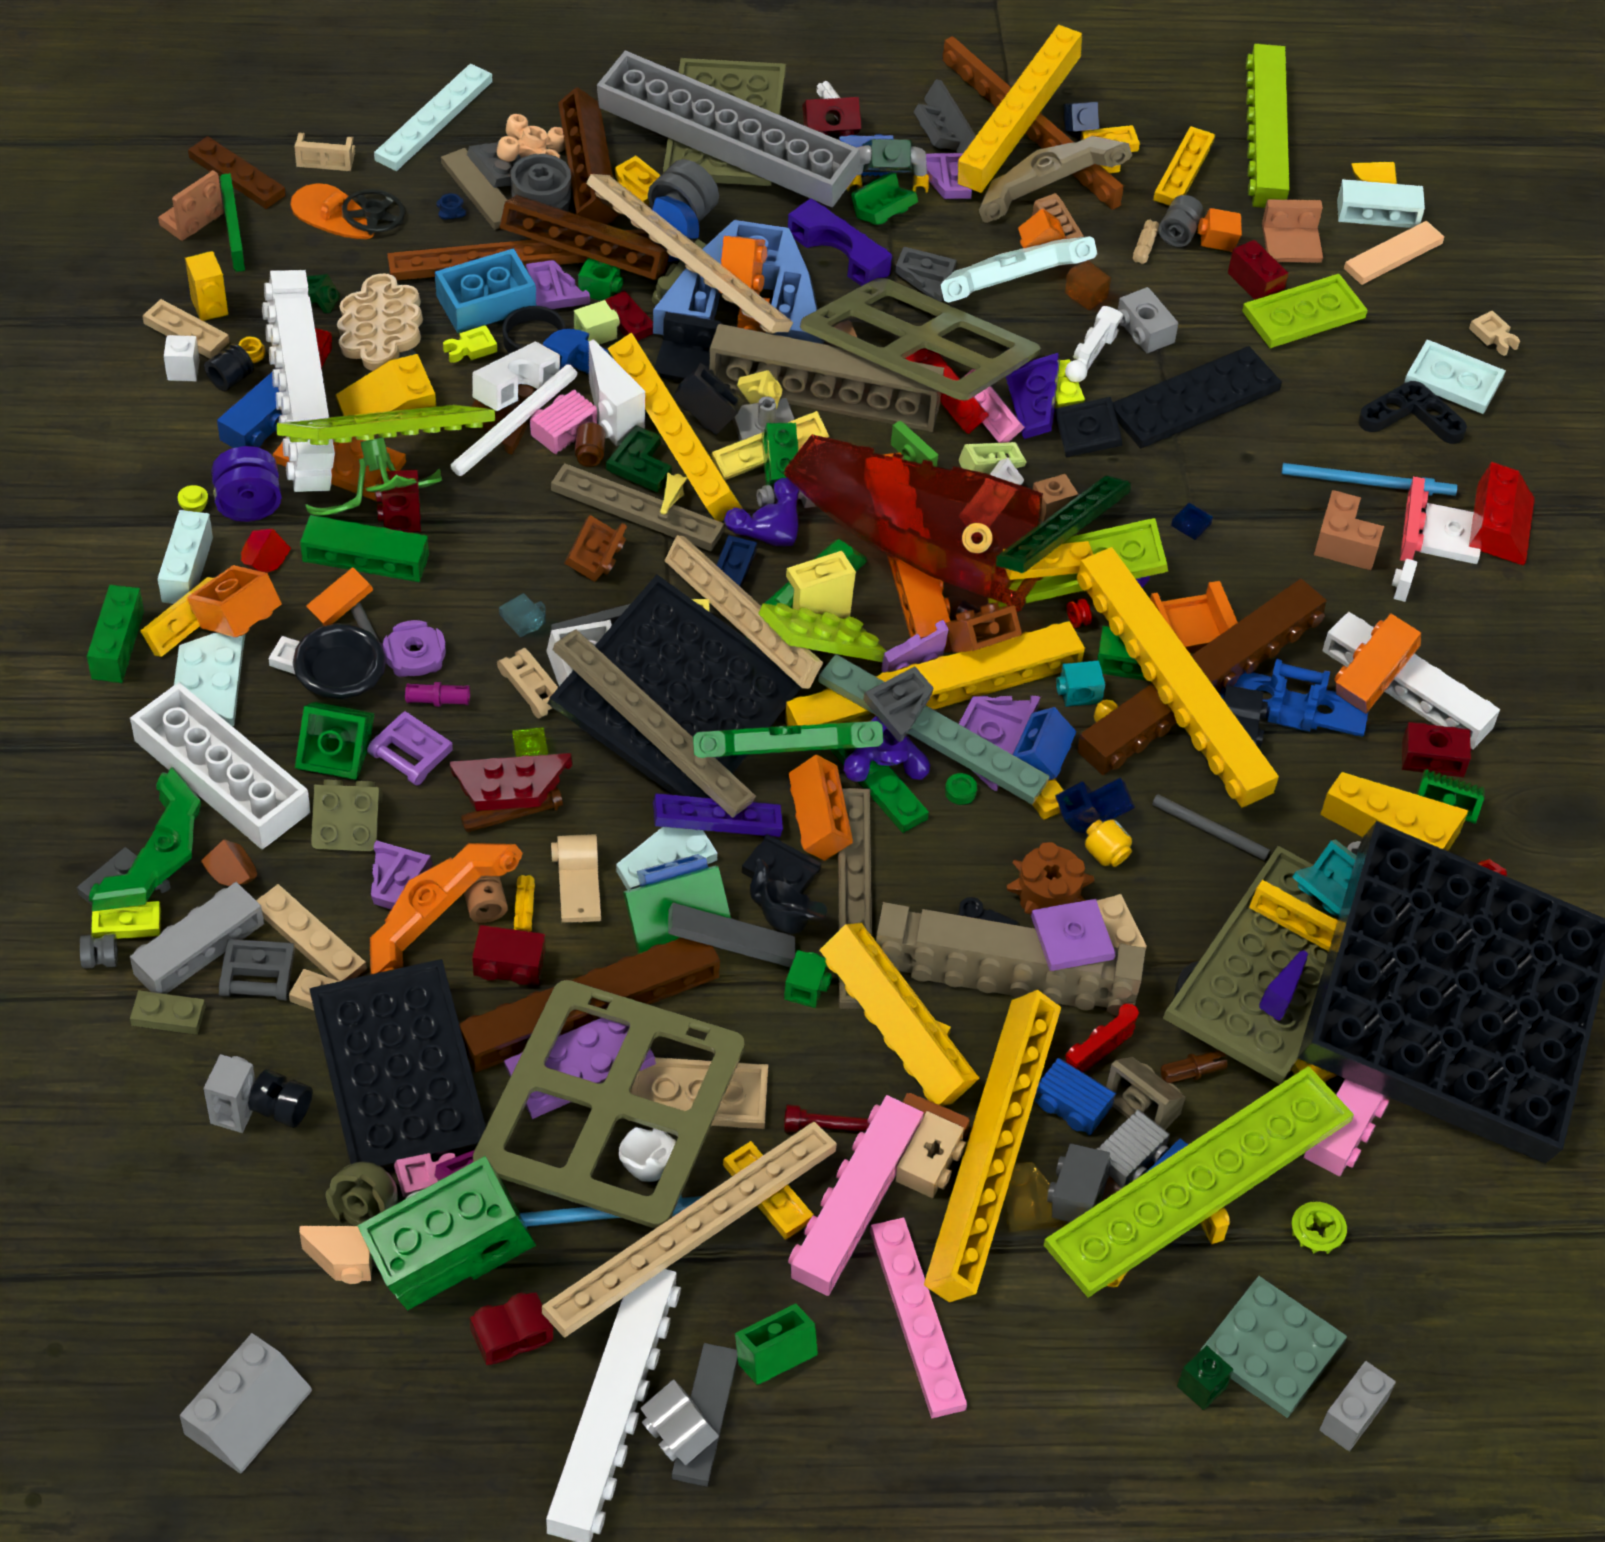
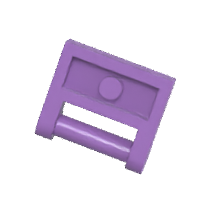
M406 711L375 737L367 748L368 754L374 758L380 757L408 776V781L416 786L422 784L427 774L453 751L451 741ZM393 743L420 762L414 766L387 746Z

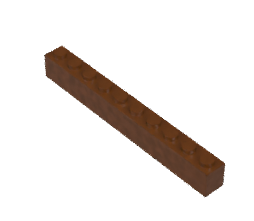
M1300 578L1191 656L1219 693L1222 688H1226V685L1234 686L1238 677L1245 672L1247 674L1254 672L1265 659L1275 657L1281 648L1289 642H1296L1304 631L1310 627H1317L1325 617L1324 610L1327 600ZM1152 683L1082 732L1079 737L1077 752L1100 774L1105 775L1112 769L1120 768L1126 759L1135 752L1137 754L1141 753L1148 746L1149 742L1156 737L1166 735L1171 727L1177 723L1175 715L1168 704H1164L1161 701L1158 690Z

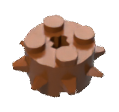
M1052 842L1042 843L1039 848L1028 853L1023 862L1019 860L1012 862L1020 871L1019 878L1006 887L1007 891L1019 895L1021 907L1025 909L1024 912L1031 915L1032 910L1086 901L1081 896L1082 889L1094 882V876L1084 873V862L1071 851L1059 847Z

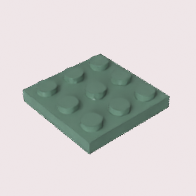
M1258 1276L1201 1350L1206 1345L1209 1346L1234 1369L1231 1376L1232 1380L1288 1418L1343 1346L1347 1336Z

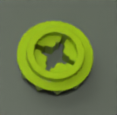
M1309 1202L1300 1206L1295 1211L1291 1221L1292 1236L1299 1240L1300 1247L1306 1246L1312 1249L1313 1254L1318 1251H1325L1329 1254L1333 1249L1340 1248L1347 1234V1225L1343 1215L1335 1207L1323 1202ZM1314 1221L1319 1227L1326 1228L1323 1237L1319 1235L1318 1231H1311Z

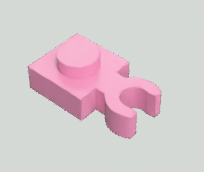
M430 1153L396 1160L394 1166L403 1197L438 1182V1179L434 1176L436 1165L455 1158V1154H444L436 1162H432Z

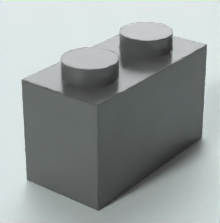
M1074 1144L1069 1145L1066 1157L1060 1156L1056 1170V1176H1058L1057 1183L1051 1182L1048 1191L1047 1202L1052 1203V1218L1072 1222L1101 1203L1110 1175V1152Z

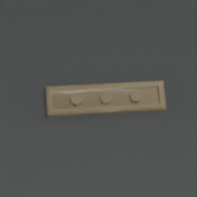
M466 148L442 156L441 164L492 228L494 230L499 229L504 204L507 201L505 196L497 187L494 188L470 160L467 156L468 151Z

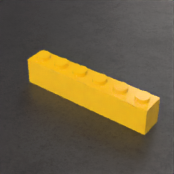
M862 923L845 924L820 949V952L826 958L825 962L829 969L838 974L845 984L847 993L859 1002L865 1010V1017L869 1022L877 1026L884 1036L883 1039L886 1045L898 1054L904 1062V1069L909 1075L916 1078L923 1088L925 1097L929 1101L940 1106L953 1104L980 1079Z

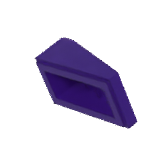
M1304 950L1300 951L1267 986L1259 1003L1260 1009L1278 1021L1284 1017L1307 962L1309 953Z

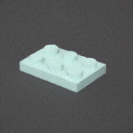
M1426 340L1406 375L1405 383L1409 381L1421 382L1435 395L1484 414L1506 371Z

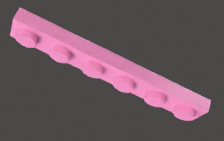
M905 1218L871 1225L870 1233L931 1419L965 1411L967 1402L928 1288L924 1286L925 1278Z

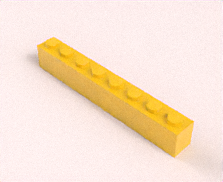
M1058 24L958 160L959 185L980 193L984 191L1081 57L1082 33Z
M630 333L610 346L608 350L614 360L645 390V410L714 520L722 522L727 511L733 508L742 509V506L634 335Z

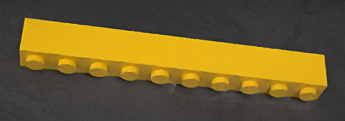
M1113 547L1082 559L1077 575L1079 586L1082 590L1088 592L1093 599L1096 610L1099 613H1103L1109 622L1111 631L1114 635L1119 636L1125 644L1128 655L1131 658H1135L1146 680L1151 681L1158 690L1161 701L1164 704H1168L1178 725L1182 728L1184 727L1191 736L1194 747L1206 757L1211 771L1221 778L1228 795L1232 799H1236L1241 808L1273 794L1279 778L1278 774Z
M1070 621L1061 624H1052L1033 632H1024L1021 636L975 651L940 656L935 660L921 664H912L907 668L893 672H884L875 677L886 682L915 666L934 688L932 696L926 706L934 710L972 699L973 696H983L1061 673L1063 664L1082 662L1085 647ZM828 688L822 692L805 697H796L786 702L785 722L787 726L869 722L876 715Z
M1039 990L1016 998L1010 1003L924 1281V1286L949 1303L977 1293L1061 1011V1007Z

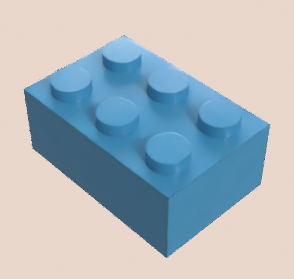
M514 248L435 271L436 296L457 333L504 320L517 309L536 306V285Z

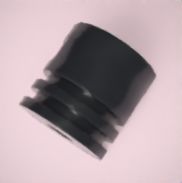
M235 343L219 352L204 364L208 378L222 391H227L254 371V365L248 353Z

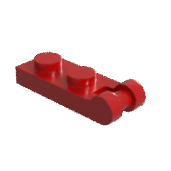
M1129 1003L1123 1004L1119 1008L1118 1016L1105 1027L1103 1025L1098 1026L1090 1034L1088 1040L1081 1045L1076 1043L1068 1050L1065 1055L1066 1062L1083 1073L1133 1035L1139 1014L1137 1007Z

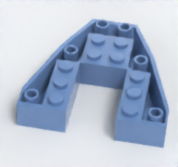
M734 220L702 249L721 264L724 236L764 239L765 246L767 247V258L762 267V275L764 276L763 289L774 290L771 305L793 322L789 332H776L774 335L824 344L825 340L811 335L800 328L801 319L818 310L810 273L789 228ZM686 268L653 309V333L663 335V322L666 312L714 320L721 293H718L717 288L705 284L704 278L698 273H694Z

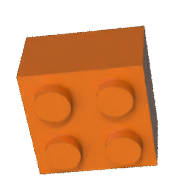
M232 565L186 597L202 629L232 637L246 634L250 629L249 627L260 620L270 617L273 610L282 605L268 573Z

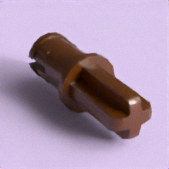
M1218 1049L1197 1056L1195 1054H1188L1186 1059L1163 1064L1161 1066V1077L1167 1083H1174L1189 1078L1199 1080L1201 1075L1226 1070L1228 1062L1227 1059L1214 1062L1219 1060L1220 1057L1226 1056L1225 1053Z

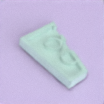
M662 827L616 864V872L626 889L631 890L640 887L637 875L638 870L696 854L705 857L707 864L717 861V851L704 830Z

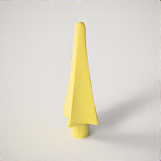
M667 473L664 500L660 510L661 514L665 515L671 506L685 495L683 485L687 477H683L680 474L673 476Z

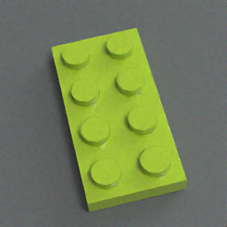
M1340 274L1244 303L1242 309L1244 315L1269 348L1364 319L1368 311Z
M763 603L758 613L789 646L883 662L884 653L887 652L878 643L879 639L873 634L868 633L863 628V623L854 617L848 616L844 619L829 612H824L823 614L814 613L807 608L796 610L782 603H777L776 606Z

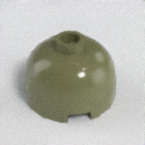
M364 1161L347 1165L332 1178L330 1188L325 1194L328 1207L335 1218L340 1221L343 1217L354 1226L367 1221L396 1205L398 1202L397 1185L391 1175L382 1167Z

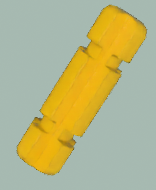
M520 875L517 878L514 930L532 931L535 879L531 875Z

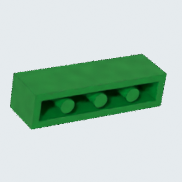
M310 515L300 541L302 562L347 570L353 567L358 572L420 582L429 557L428 536Z

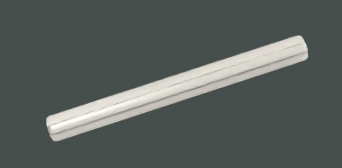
M565 365L451 464V469L455 474L463 476L537 410L577 377V371L571 365Z

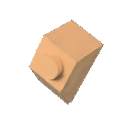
M300 1226L302 1249L335 1281H343L348 1284L371 1281L373 1257L358 1226Z

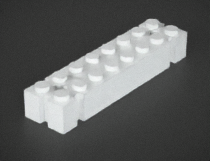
M306 270L270 271L269 283H264V297L267 302L262 304L263 320H268L269 324H266V341L272 343V347H269L270 365L275 364L276 368L272 371L273 387H278L279 392H276L277 410H282V415L279 416V423L329 418L310 297H308ZM286 436V439H283L284 457L289 456L290 462L286 463L287 480L293 481L294 492L330 491L331 468H333L335 456L333 439H329L328 445H311L309 439L308 442H290V437Z

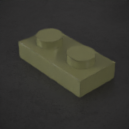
M138 990L130 1016L131 1026L198 1035L206 1008L205 999Z

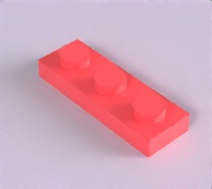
M1413 476L1408 492L1400 555L1401 561H1405L1406 558L1413 560L1415 551L1420 552L1422 548L1424 534H1419V530L1424 528L1426 513L1421 512V509H1425L1429 493L1424 491L1425 478Z

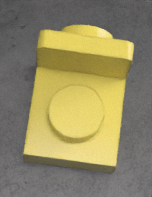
M769 370L739 377L737 383L738 388L750 404L759 403V399L769 396L775 400L777 409L783 389Z

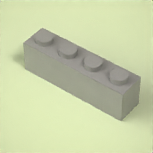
M237 882L228 888L221 889L204 905L194 908L184 919L164 929L157 938L148 944L138 947L134 954L130 956L133 974L150 992L167 994L226 951L228 939L243 940L264 925L261 905Z

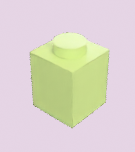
M605 300L574 310V329L589 333L588 341L594 339L600 345L617 339V326L620 325L619 317L614 309H610Z

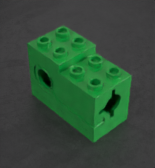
M486 1156L357 1225L386 1286L395 1294L407 1311L470 1276L475 1280L536 1246L506 1186Z

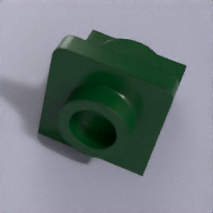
M328 274L306 276L310 302H317L325 314L331 313L340 298V293Z

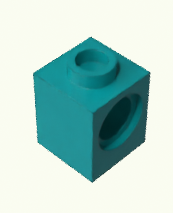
M1099 661L1063 664L1061 677L1056 678V688L1058 695H1063L1065 707L1099 704L1102 701L1105 681Z

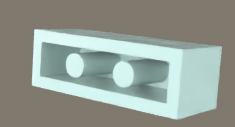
M1342 179L1337 199L1338 222L1413 228L1421 223L1425 209L1423 186Z
M179 510L158 576L161 601L163 603L174 604L199 584L213 539L209 513Z

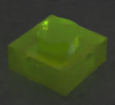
M544 727L512 731L516 757L548 755Z

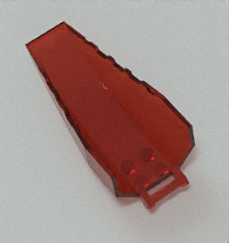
M813 434L784 469V475L809 500L842 527L887 556L933 578L1005 603L1007 606L1015 605L1016 612L1023 609L1026 604V597L1036 582L1043 579V577L1025 578L1018 589L1014 591L1009 589L1014 580H1009L1005 568L996 566V556L1003 552V549H1007L1040 524L1043 493L986 473L955 466L951 470L934 467L933 461L923 459L922 464L904 460L902 454L894 453L892 457L875 453L874 448L856 446L852 445V443ZM981 523L990 529L992 543L986 551L972 553L964 547L962 534L970 524ZM979 532L972 534L971 540L973 543L979 544L982 542L983 537Z

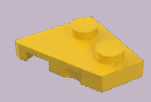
M635 155L615 167V176L618 183L647 206H650L648 199L649 187L661 175Z

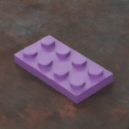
M600 1018L563 1034L557 1038L545 1066L591 1082L603 1083L628 1033L629 1026ZM649 1049L640 1071L656 1064L655 1056L651 1049ZM522 1053L504 1060L510 1077ZM535 1091L531 1093L525 1106L531 1118L534 1119L570 1103V1101Z

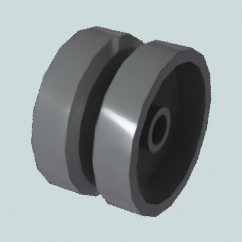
M532 154L521 158L514 164L511 170L512 197L519 195L569 212L571 208V170L565 161L549 154Z
M686 159L676 160L652 183L648 190L651 208H653L656 197L669 196L690 206L695 212L698 222L718 204L719 200L718 187L712 176L699 164Z

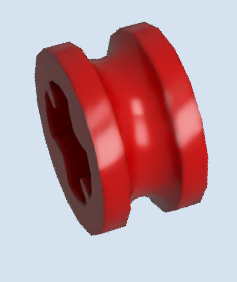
M1079 599L1077 604L1073 601L1067 603V615L1073 628H1079L1081 623L1086 626L1091 624V610L1085 599Z

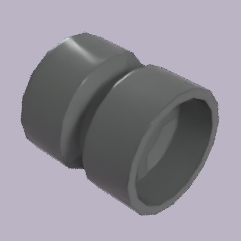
M1189 195L1175 197L1158 227L1159 235L1166 243L1175 247L1188 245L1198 228L1200 219L1204 218L1205 211L1200 201Z

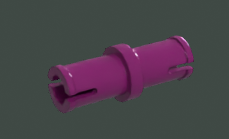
M434 682V685L407 683L405 688L406 703H433L435 707H441L442 704L469 705L470 702L469 685H442V682Z

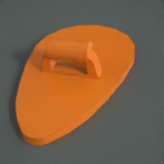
M320 183L306 185L297 190L292 196L290 205L293 214L299 220L315 228L353 239H370L375 234L374 232L372 235H369L367 231L353 227L342 217V206L348 195L334 186ZM351 200L347 206V211L362 209L354 200ZM353 218L358 223L367 225V218Z

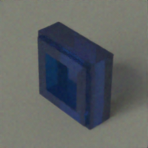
M1188 503L1172 519L1171 526L1196 540L1212 524L1213 516Z

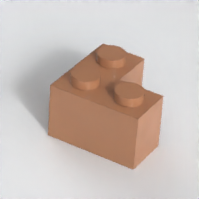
M1332 490L1314 555L1372 570L1384 526L1355 519L1361 497Z

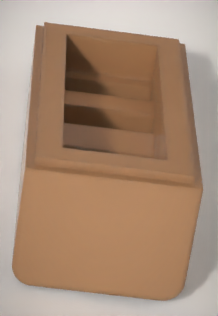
M1056 193L1034 202L1032 216L1043 208L1060 221L1061 225H1063L1064 234L1070 233V235L1066 236V239L1084 237L1063 201Z

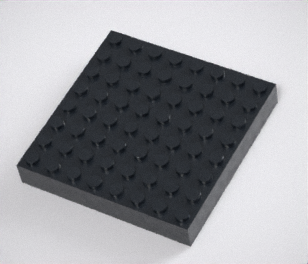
M1376 821L1361 839L1297 1058L1546 1164L1563 1150L1605 975V918Z

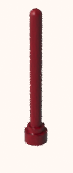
M786 1104L784 1132L797 1133L798 1129L802 1130L812 1122H815L820 1128L866 1132L870 1125L868 1118L807 1113L806 1109H800V1105Z

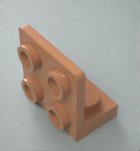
M213 170L172 198L173 207L158 217L159 225L183 241L222 215L223 206L218 173Z
M1267 200L1262 228L1266 251L1277 262H1322L1323 253L1318 232L1323 209L1322 201Z

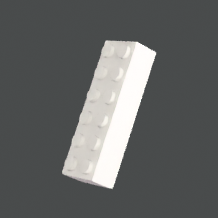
M180 682L130 717L135 742L168 770L174 767L197 795L262 850L311 813L308 790Z

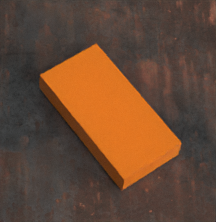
M352 567L307 604L306 607L323 626L332 625L371 593L373 588Z

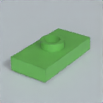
M901 420L893 424L891 445L901 453L906 462L911 463L927 479L935 476L938 454Z

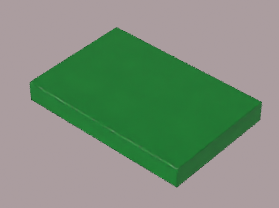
M716 865L623 892L638 954L648 951L654 945H663L679 938L678 936L668 934V910L672 903L731 919L720 870Z

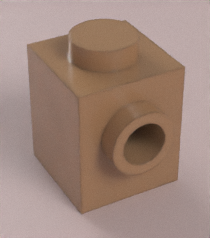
M1062 474L1034 483L1029 502L1032 511L1037 513L1043 522L1076 498L1078 493L1067 475Z

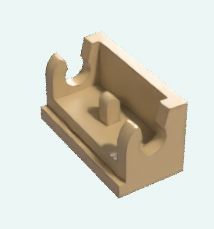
M298 133L294 146L297 167L351 171L355 155V145H352L354 137H347L346 145L306 142L304 141L305 133Z

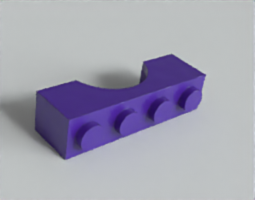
M812 198L788 214V228L792 232L794 239L806 248L823 245L831 246L844 252L849 258L847 276L860 286L876 278H886L890 275L892 254L887 249L872 241L865 234L859 232L845 220L839 218Z

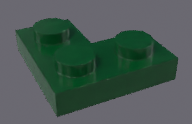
M635 425L606 462L607 471L654 492H658L667 481V473L672 474L671 465L651 457L661 445V436Z

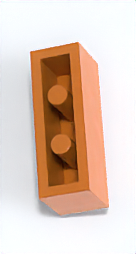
M1391 613L1385 621L1380 620L1371 632V639L1367 644L1361 643L1353 655L1354 660L1348 667L1343 666L1334 680L1336 682V695L1365 714L1368 713L1421 646V632Z
M816 754L789 772L790 791L794 799L795 816L799 824L801 845L804 851L826 861L852 844L853 838L838 767Z

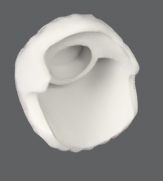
M636 1127L628 1132L620 1143V1161L640 1181H657L662 1175L676 1140L667 1132L655 1128L646 1130Z

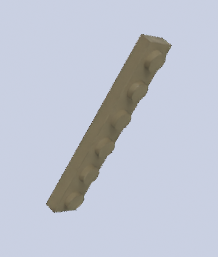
M565 463L551 482V491L671 537L676 538L677 535L684 536L693 545L708 551L713 550L724 532V523L674 504L663 515L660 512L663 500Z

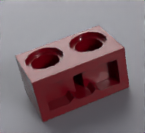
M418 470L387 471L389 480L397 474L408 479L414 478L417 480V483L401 488L395 487L388 491L376 492V501L382 502V504H377L378 522H384V527L408 533L421 532ZM381 475V484H384V481H383V478H382V475Z

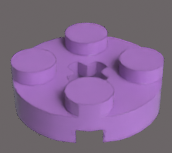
M411 620L399 623L393 627V632L388 638L386 635L383 641L386 663L393 669L396 676H421L430 672H437L442 667V661L446 654L445 639L438 628L435 631L433 628L428 627L427 622ZM411 645H416L420 649L418 651H409Z

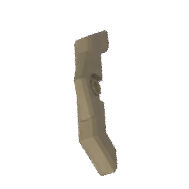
M1090 136L1077 143L1072 142L1036 150L1009 170L1007 174L990 182L979 208L982 222L988 223L999 219L1006 214L1011 201L1091 165L1098 164L1114 167L1123 164L1132 157L1129 143Z

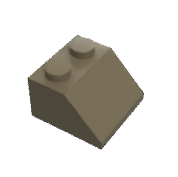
M1134 1057L1118 1059L1112 1063L1106 1087L1116 1093L1113 1107L1127 1118H1130L1139 1109L1166 1130L1181 1114L1185 1096L1181 1094L1175 1085L1165 1082L1155 1074L1150 1066L1140 1063Z

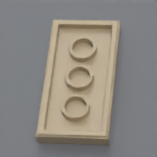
M655 1057V1065L639 1071L630 1090L631 1094L687 1111L692 1107L712 1061ZM738 1063L711 1126L764 1129L768 1064Z

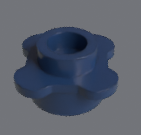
M445 194L436 202V206L440 209L438 215L441 219L462 218L466 214L465 209L462 208L463 199L456 194Z

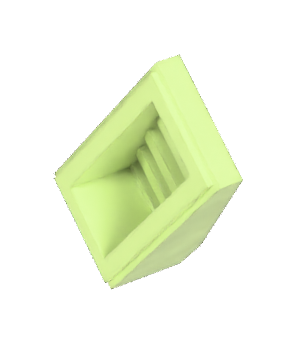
M1016 442L965 444L959 457V463L968 479L989 476L998 462L1007 458L1005 454L1009 455V460L1015 468L1024 467L1026 460Z

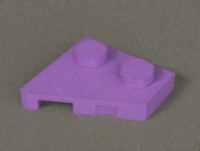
M945 621L937 622L935 624L936 631L921 639L920 635L916 634L905 643L885 652L881 667L882 673L893 672L907 668L912 664H921L943 656L949 631Z

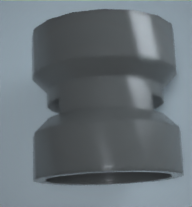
M105 934L102 938H94L92 935H81L80 961L83 969L94 968L95 965L103 964L105 967H117L118 944L116 934Z

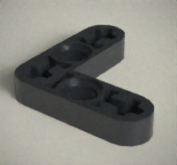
M1418 381L1406 382L1368 403L1361 409L1358 420L1359 426L1363 430L1378 432L1412 413L1441 440L1449 444L1460 443L1467 429L1466 422L1429 388ZM1386 404H1396L1400 407V409H1390L1386 406ZM1434 409L1438 411L1440 415H1430L1426 410Z

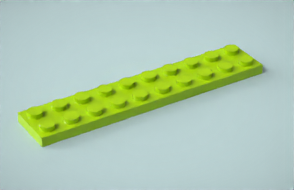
M1307 1066L1047 1237L1044 1241V1247L1089 1298L1350 1123L1354 1114L1322 1079Z

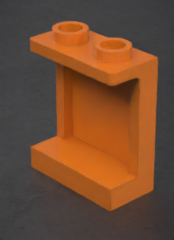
M1220 581L1209 582L1206 594L1161 602L1158 592L1151 593L1150 600L1189 653L1197 652L1238 623Z

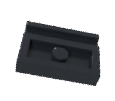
M766 834L764 841L755 848L742 865V873L753 878L757 859L760 858L769 867L770 879L783 881L800 894L805 892L816 873L821 871V862Z

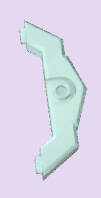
M1090 236L1054 240L1038 246L998 254L972 266L956 270L941 284L944 301L948 303L967 297L973 291L1058 265L1076 264L1093 259L1097 255L1095 240Z

